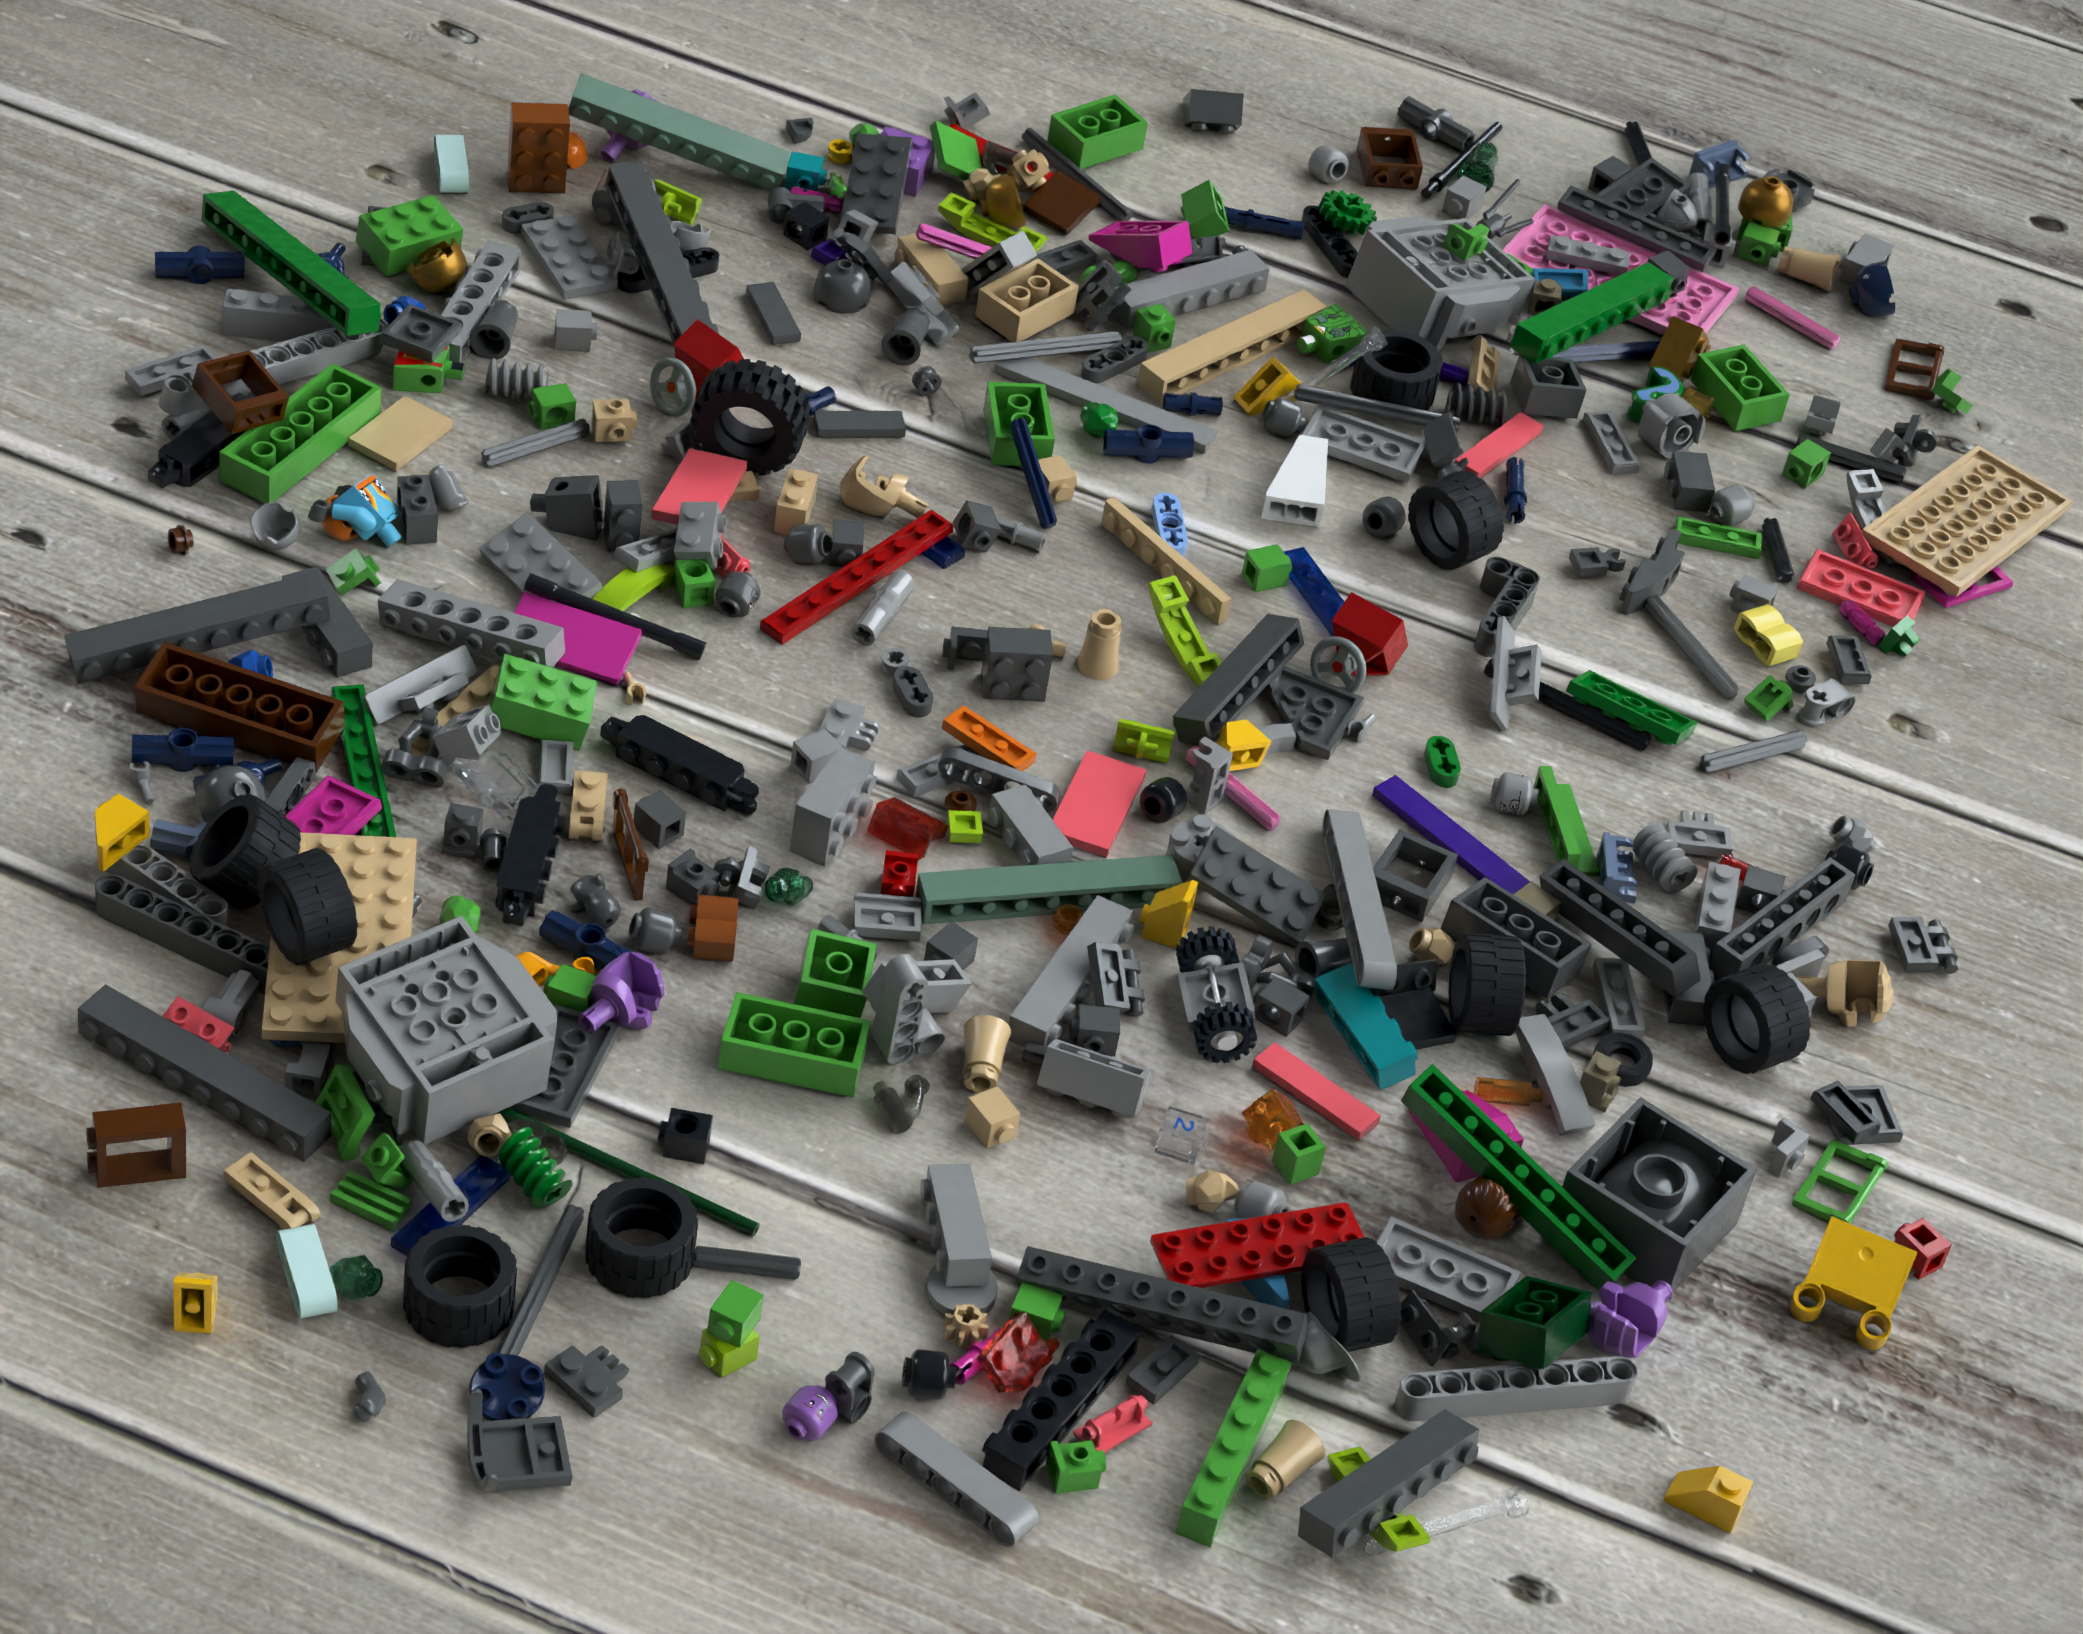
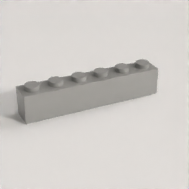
M1252 250L1128 283L1127 285L1131 288V291L1124 297L1126 300L1120 306L1116 305L1111 313L1126 329L1134 328L1138 309L1162 304L1174 317L1263 292L1266 289L1270 268Z
M1097 895L1010 1015L1009 1027L1011 1035L1009 1041L1022 1047L1027 1042L1047 1047L1055 1039L1059 1040L1063 1025L1065 1023L1070 1024L1071 1017H1075L1078 1004H1084L1087 1001L1092 989L1087 946L1094 942L1119 946L1122 942L1127 944L1134 931V925H1131L1133 910Z

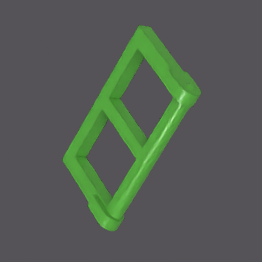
M1832 1139L1794 1197L1792 1206L1827 1221H1830L1831 1216L1852 1224V1220L1882 1173L1887 1169L1888 1162L1875 1154L1865 1153ZM1835 1154L1872 1170L1863 1186L1824 1171ZM1817 1181L1855 1196L1846 1213L1807 1198Z

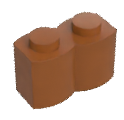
M698 894V903L691 904L689 924H695V927H689L687 947H693V958L733 961L739 898Z

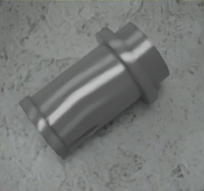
M490 828L484 831L479 842L483 848L482 866L485 870L494 872L501 868L506 837L501 830Z

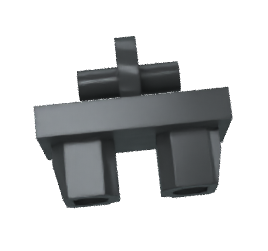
M1912 415L1909 423L1896 422L1894 426V433L1901 438L1908 447V450L1905 452L1900 448H1896L1893 450L1892 455L1893 457L1903 458L1904 466L1913 465L1918 451L1928 453L1933 451L1937 445L1938 439L1934 432L1927 429L1919 430L1918 426L1921 421V415Z
M748 846L744 860L736 862L733 857H727L726 859L718 860L715 863L714 870L720 873L719 882L722 886H729L730 884L727 897L739 898L740 903L755 909L764 891L759 886L766 880L770 866L755 860L758 849Z

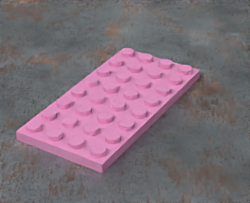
M1546 204L1531 218L1534 220V223L1523 227L1503 249L1505 253L1511 254L1532 269L1588 270V290L1620 275L1546 259L1551 235L1566 236L1577 241L1593 242L1600 246L1619 248L1623 251L1631 252L1628 271L1647 263L1649 257L1659 254ZM1690 267L1687 285L1683 291L1670 295L1665 303H1661L1649 311L1642 312L1628 320L1633 324H1639L1648 328L1656 334L1664 335L1672 317L1675 316L1703 328L1705 333H1707L1737 297L1739 288Z

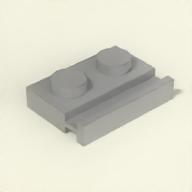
M855 892L853 929L858 931V936L920 941L921 898Z

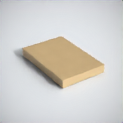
M405 395L348 438V446L388 468L398 471L453 428V420Z

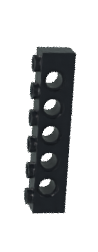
M1105 1309L1096 1320L1090 1319L1084 1326L1076 1343L1071 1341L1067 1345L1060 1362L1057 1365L1052 1363L1047 1368L1041 1384L1037 1388L1032 1386L1023 1399L1022 1406L1017 1411L1012 1409L1003 1422L1002 1429L997 1434L993 1432L989 1435L982 1448V1452L985 1453L983 1467L1003 1482L1020 1491L1047 1460L1050 1441H1058L1060 1444L1137 1352L1141 1330Z

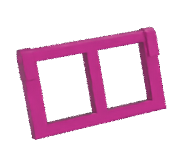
M1996 566L1988 572L1996 582L1980 587L1974 583L1966 589L1967 591L1962 592L1956 597L1954 595L1948 596L1938 585L1920 577L1916 572L1913 574L1914 580L1923 589H1926L1944 608L2011 588L2013 585V581Z

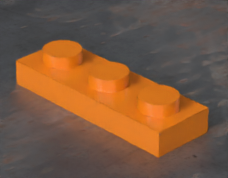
M964 705L943 719L942 729L987 759L1020 771H1024L1035 763L1036 753Z

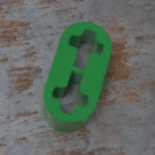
M1443 736L1429 738L1426 743L1424 758L1432 782L1444 788L1455 786L1459 779L1461 766L1453 742Z

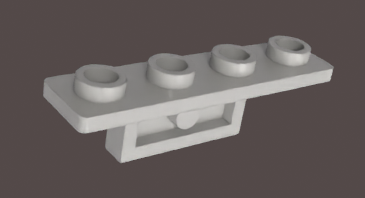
M905 261L901 262L891 271L893 277L888 281L887 285L907 309L918 308L920 311L926 312L930 321L927 334L938 347L943 345L960 328L937 301L941 296L930 284L925 286L924 283L927 279L917 268L912 270Z
M1502 616L1498 617L1497 629L1494 630L1496 648L1495 653L1492 655L1494 674L1493 678L1490 679L1492 701L1488 705V713L1490 719L1496 722L1501 731L1508 730L1510 706L1539 700L1542 651L1538 644L1514 649L1515 632L1506 618Z
M460 645L364 694L362 698L374 724H381L406 711L416 710L417 714L424 713L425 708L433 709L435 707L434 702L440 698L445 701L460 694L459 689L469 684L468 678L477 674V669L467 646Z

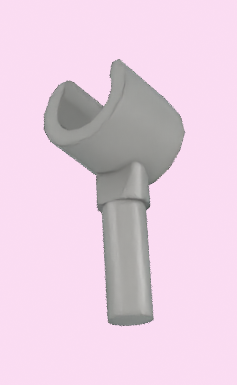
M1370 714L1363 721H1350L1346 736L1349 737L1352 733H1358L1357 742H1364L1366 729L1375 721L1376 716Z
M144 761L143 769H136L133 767V763H131V783L141 788L146 804H152L154 799L149 788L151 781L149 762Z

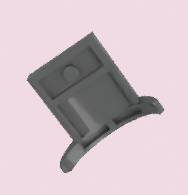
M473 1389L471 1391L467 1420V1444L473 1481L479 1491L571 1486L572 1471L561 1416L482 1421V1391L480 1389Z

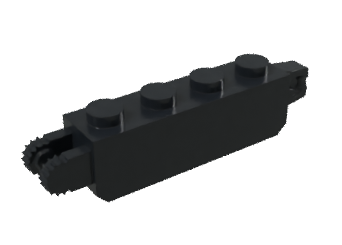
M252 392L247 396L239 393L231 399L234 402L256 396ZM214 412L204 416L198 423L183 431L181 435L159 449V461L148 471V481L155 483L160 488H164L173 482L181 487H192L219 467V452L245 431L231 434Z
M646 715L635 716L630 722L611 716L601 726L600 736L617 747L616 757L724 812L729 807L745 815L753 814L757 810L755 797L757 798L759 794V787L752 783V781L744 778L745 770L743 764Z
M541 784L537 788L535 798L528 796L519 802L496 884L498 891L495 906L503 912V923L523 926L528 916L534 917L537 904L544 903L546 884H543V881H550L553 862L549 860L557 856L559 839L556 838V835L562 836L565 824V816H560L561 802L556 801L557 789L553 784Z

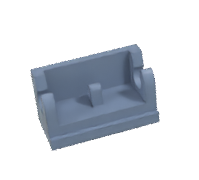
M1728 141L1695 152L1689 174H1704L1708 179L1709 189L1716 187L1714 171L1718 164L1725 163L1730 167V182L1747 177L1748 170L1740 163L1739 158L1741 157L1744 161L1750 158L1747 152L1737 145V141Z
M1604 832L1597 853L1599 884L1624 902L1635 903L1637 897L1635 887L1637 882L1634 879L1633 853L1617 849L1620 846L1633 847V840L1628 837L1610 835L1609 832Z

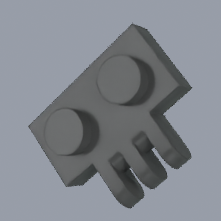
M572 1345L545 1363L544 1374L595 1418L622 1399L623 1389L616 1383L628 1374L629 1368L624 1363L618 1365L619 1359L613 1354L608 1356L609 1350L603 1345L586 1356Z

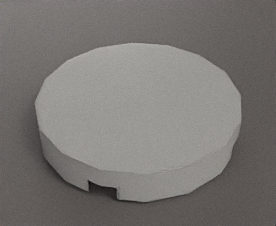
M935 1265L929 1272L925 1289L926 1295L928 1294L930 1298V1304L944 1316L946 1313L953 1314L955 1305L960 1306L963 1304H973L981 1313L987 1314L994 1307L998 1293V1284L995 1275L990 1271L988 1286L946 1287L943 1272H937Z

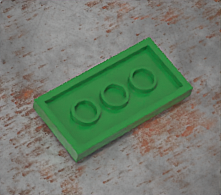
M1591 670L1570 680L1566 692L1574 695L1573 699L1584 705L1592 704L1601 708L1602 714L1611 718L1619 717L1627 721L1628 726L1634 730L1641 732L1646 730L1656 735L1655 739L1666 745H1676L1693 734L1698 723Z

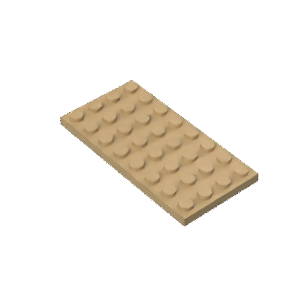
M1977 445L1863 528L1861 533L1872 548L1880 550L1893 558L1895 562L1903 564L1916 572L1920 577L1928 579L1941 587L1945 592L1957 597L2070 510L2073 500Z
M299 833L301 834L299 853L314 848L323 849L332 856L341 869L351 891L356 909L357 937L353 946L301 965H296L285 958L272 936H270L262 1040L345 1043L344 1014L335 1002L338 967L411 937L417 838Z

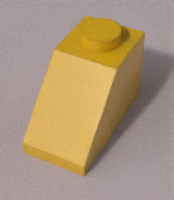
M1272 356L1233 398L1250 416L1262 413L1270 399L1274 400L1282 396L1291 400L1294 397L1296 386L1303 384L1288 368Z
M1248 720L1227 722L1222 727L1216 744L1233 753L1229 771L1259 767L1272 741Z
M119 793L107 802L100 804L95 810L98 869L102 872L150 836L149 811Z
M1191 880L1157 892L1151 905L1145 904L1139 919V923L1144 924L1141 937L1176 949L1177 944L1180 945L1179 940L1185 937L1189 927L1198 882Z
M180 1272L174 1277V1331L212 1334L217 1305L218 1275Z
M1722 1466L1677 1472L1663 1501L1731 1533L1744 1508L1754 1482Z

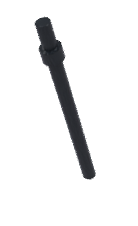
M1499 122L1493 123L1441 173H1436L1429 180V184L1421 191L1422 196L1428 199L1435 192L1441 191L1448 184V180L1502 130V124Z

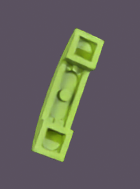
M952 192L938 205L937 210L957 230L973 241L989 247H994L1021 231H1024L1036 253L1048 240V237L1025 226L1018 232H1015L974 213L976 203Z
M667 562L638 572L628 567L611 579L592 599L624 611L655 587L663 591L673 584L675 567Z
M1173 575L1152 581L1148 584L1149 593L1163 635L1184 671L1198 686H1201L1222 662L1217 652L1209 653L1185 607L1189 599L1177 576Z
M1361 1446L1328 1454L1327 1458L1336 1483L1371 1460ZM1402 1513L1393 1515L1385 1522L1379 1523V1527L1375 1531L1369 1532V1535L1380 1545L1394 1552L1430 1543V1536L1413 1514L1404 1516Z

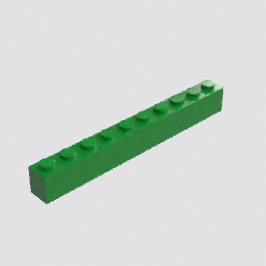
M236 191L203 194L201 221L240 252H244L246 257L294 295L298 296L346 336L379 331V320L382 316L381 304Z

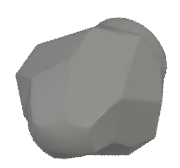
M1841 816L1830 828L1829 835L1834 839V844L1837 848L1846 844L1866 853L1871 852L1874 848V837L1863 820L1849 819L1846 816Z

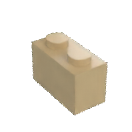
M789 468L776 506L773 533L789 535L794 525L809 523L816 501L819 474Z

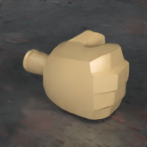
M866 455L860 457L850 467L840 482V491L845 505L865 514L888 516L892 507L896 508L897 506L912 516L919 518L924 514L929 505L928 502L906 491L904 486L909 477L903 474L894 473L890 481L889 478L878 476L875 485L865 480L866 473L862 471V468L868 459Z
M1855 959L1832 962L1829 965L1826 977L1796 975V978L1814 996L1825 997L1828 1012L1836 1014L1846 1027L1856 1026L1858 1013L1868 1015L1871 1023L1881 1022L1885 1012L1889 1011L1893 1003L1891 977L1887 972L1886 965L1880 960Z

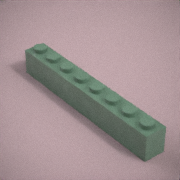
M582 73L568 108L569 115L579 120L768 190L779 187L791 151Z
M1173 855L918 873L915 897L921 898V919L923 924L950 923L952 921L963 922L1083 913L1087 911L1097 895L1129 909L1143 908L1145 904L1151 905L1157 892L1182 884V880Z

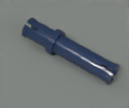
M1224 206L1228 225L1243 227L1246 231L1253 229L1302 239L1305 222L1254 213L1252 209L1244 211Z
M1511 457L1506 461L1507 491L1506 495H1504V503L1507 506V520L1511 522L1513 515L1514 524L1521 523L1525 519V505L1527 503V493L1524 491L1525 464L1520 458L1519 465H1517V457Z

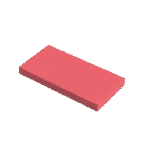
M689 448L653 507L652 519L678 525L681 502H718L722 513L747 470V461Z
M1816 549L1796 588L1841 606L1843 601L1853 600L1870 618L1892 627L1906 615L1913 620L1926 594L1923 590L1819 549Z
M1087 750L1053 817L1054 823L1073 847L1108 857L1144 782L1147 769Z

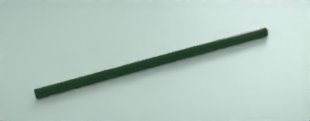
M506 1108L495 1113H500L507 1123L520 1129L530 1127L533 1130V1135L621 1176L633 1179L640 1177L653 1180L658 1179L665 1181L669 1185H674L691 1199L690 1202L697 1211L751 1236H755L758 1232L760 1223L513 1109Z

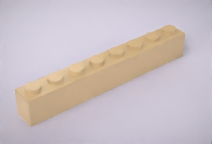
M1305 289L1288 295L1279 301L1209 331L1193 340H1189L1151 359L1145 360L1141 363L1137 386L1161 404L1163 403L1164 393L1182 394L1297 341L1303 335L1305 321L1326 309L1327 306Z

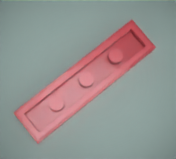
M1519 412L1458 457L1455 463L1467 457L1468 465L1463 470L1472 472L1479 478H1482L1540 435L1544 425Z
M1272 1043L1254 1058L1252 1064L1254 1069L1359 1141L1379 1124L1381 1115L1277 1043Z

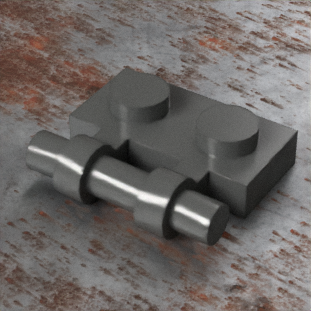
M842 228L834 231L833 235L836 238V244L841 250L846 251L848 260L861 265L866 270L870 279L875 280V278H878L883 283H888L893 275L869 244L854 233L851 235L845 232Z
M1106 259L1091 272L1078 288L1075 312L1084 320L1091 314L1084 322L1090 330H1093L1099 323L1103 324L1108 319L1107 315L1116 305L1120 306L1126 300L1124 297L1131 291V288L1124 282L1116 289V286L1123 279L1114 266ZM1108 296L1106 301L1100 307H1098V305Z
M1891 917L1888 927L1905 972H1936L1939 964L1944 967L1948 974H1953L1958 970L1956 964L1958 957L1954 948L1950 947L1948 943L1950 936L1940 920H1931L1928 926H1925L1922 917Z
M1094 942L1087 946L1095 1006L1120 1008V1013L1129 1010L1131 1016L1142 1015V1003L1145 1001L1144 990L1140 989L1138 974L1141 973L1139 961H1136L1134 949L1122 951V947L1119 945Z

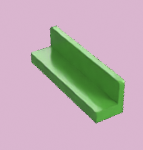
M1539 766L1533 788L1538 789L1537 803L1557 863L1564 859L1588 877L1598 876L1599 868L1571 786L1569 784H1557L1551 766Z

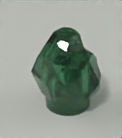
M787 867L780 868L765 882V893L768 899L773 903L779 902L787 906L796 905L808 897L813 890V882L808 876H802L798 870Z
M365 1255L344 1257L331 1265L329 1269L333 1283L337 1285L342 1296L349 1299H360L366 1296L372 1297L379 1292L383 1283L382 1271L375 1268Z

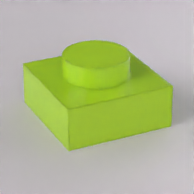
M948 810L949 842L982 843L983 828L980 811Z

